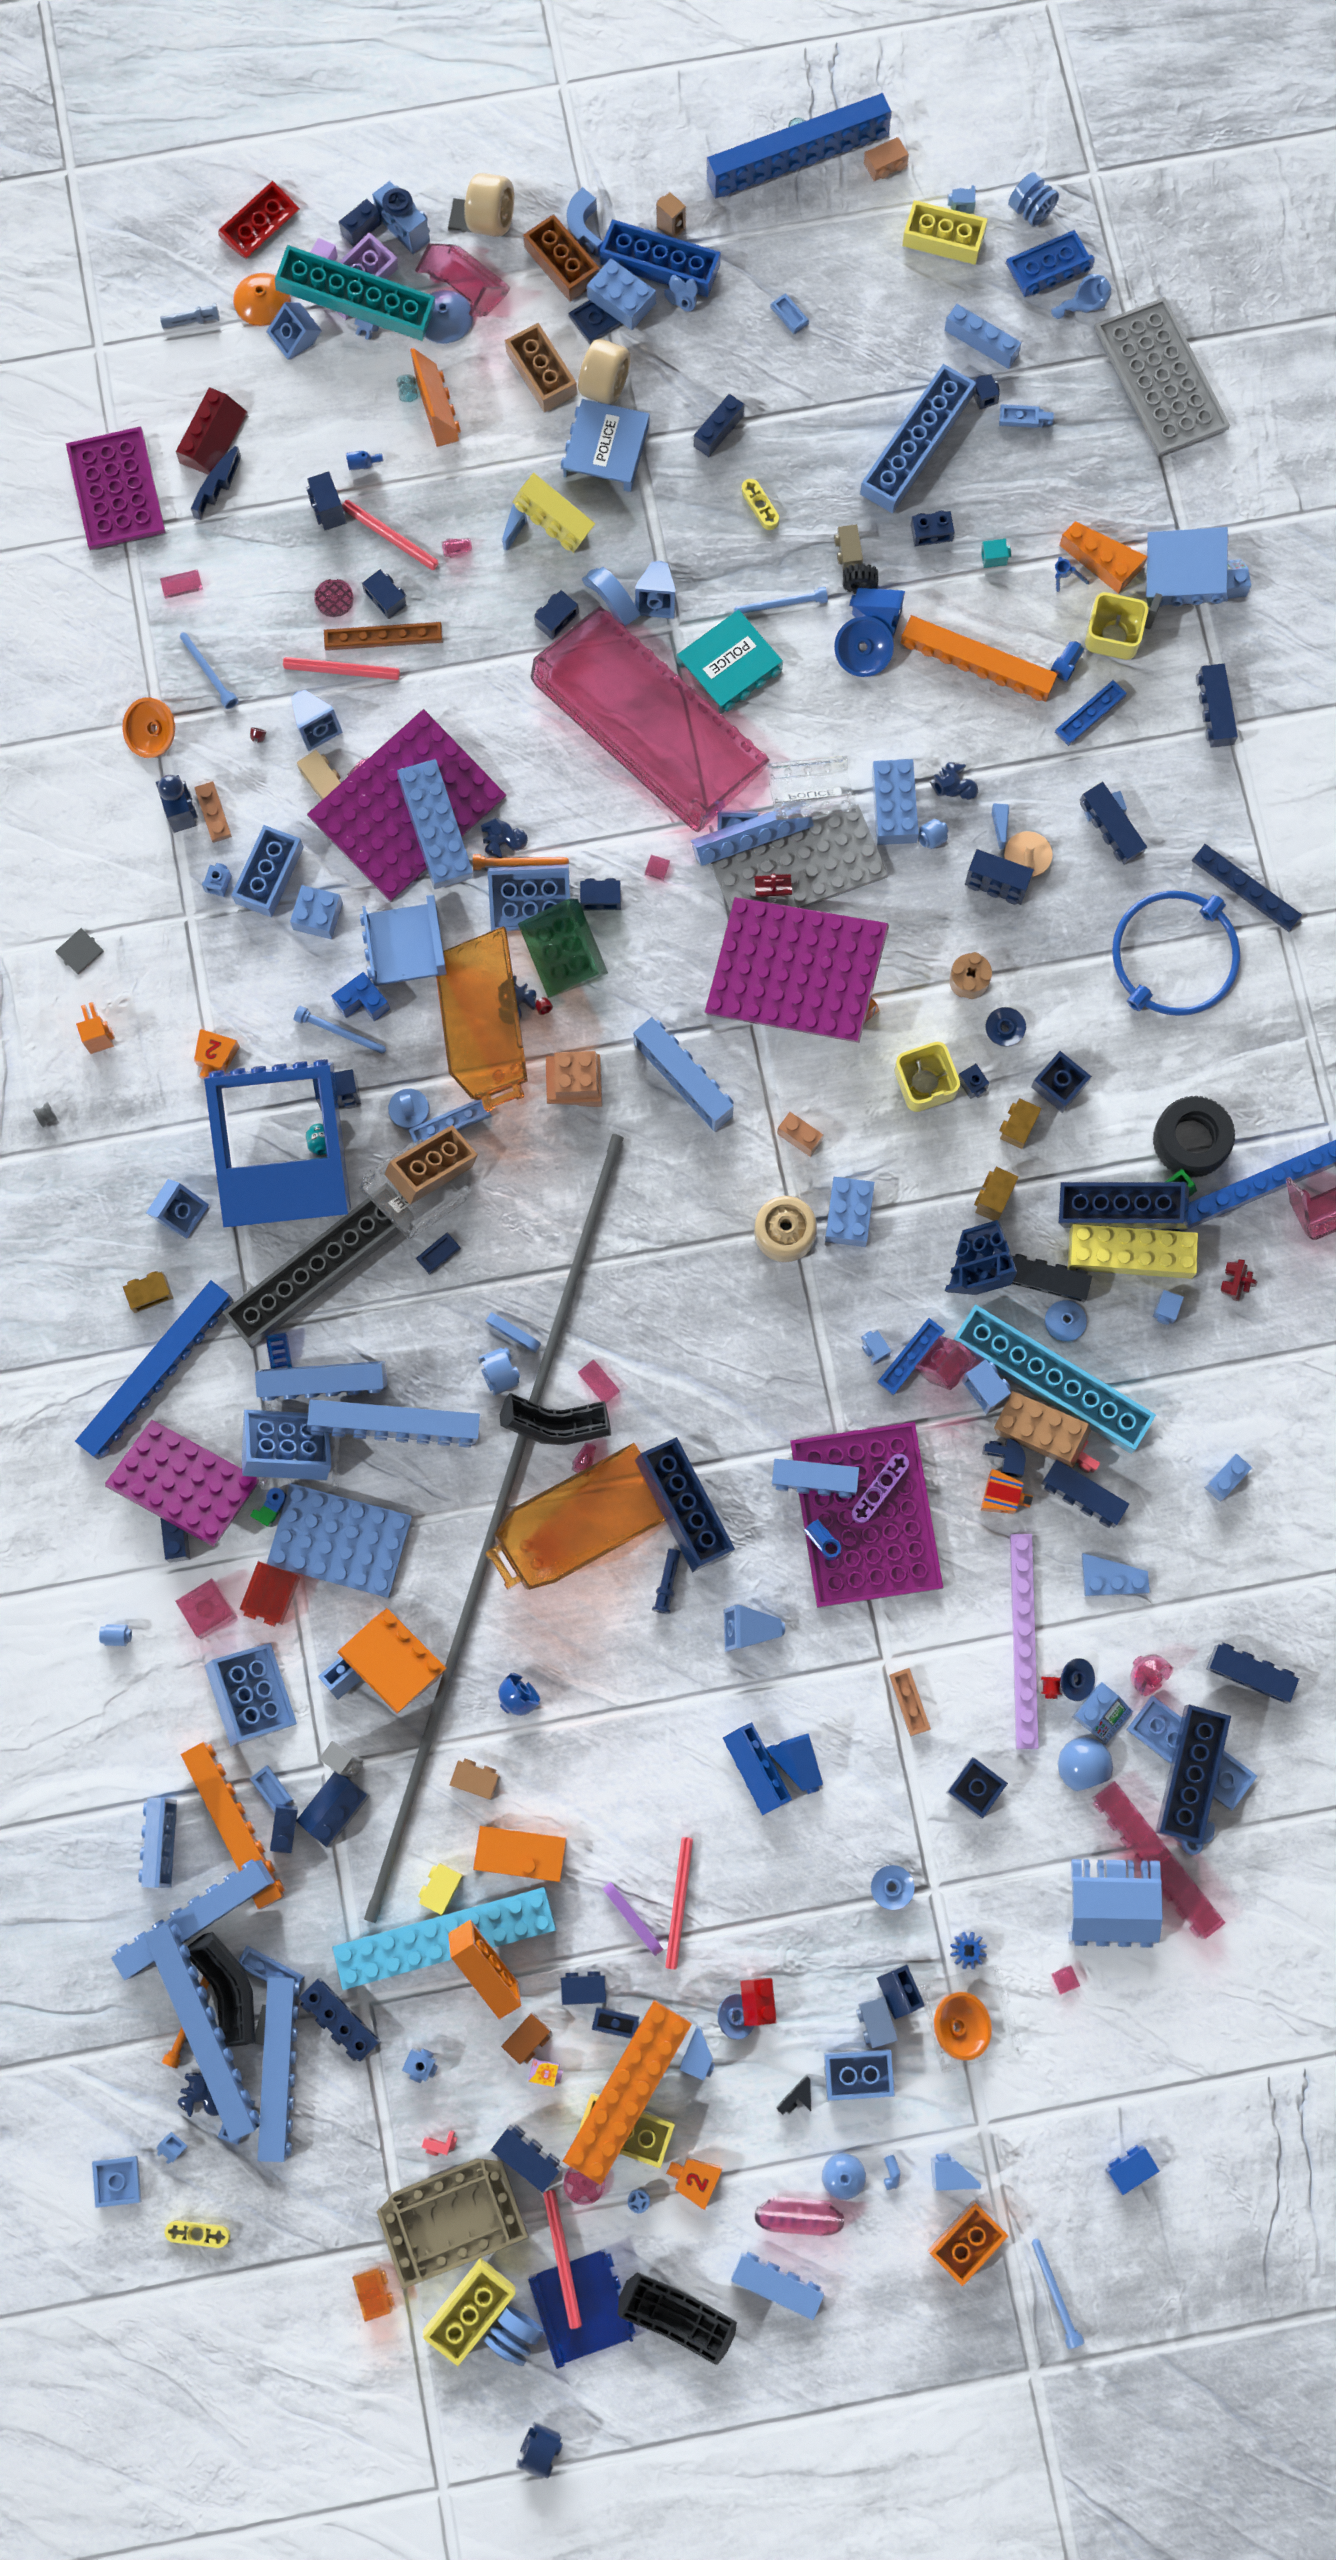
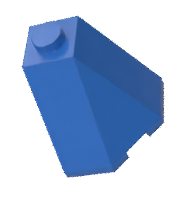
M858 588L856 595L852 594L849 606L852 607V615L854 617L869 616L880 620L887 626L894 638L903 607L905 591Z
M809 1733L782 1741L777 1745L774 1744L766 1747L768 1754L802 1792L807 1790V1794L820 1791L819 1786L823 1785Z

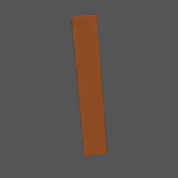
M441 622L324 629L325 651L443 643Z

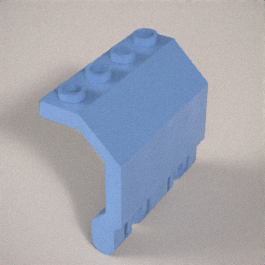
M1071 1859L1073 1919L1071 1932H1068V1941H1074V1946H1088L1087 1942H1096V1946H1109V1942L1118 1943V1947H1131V1943H1140V1947L1146 1948L1153 1947V1943H1159L1162 1927L1160 1861H1149V1879L1148 1862L1141 1861L1140 1879L1134 1878L1133 1860L1127 1861V1878L1125 1860H1105L1104 1878L1103 1860H1098L1097 1877H1090L1089 1859H1084L1082 1877V1860Z

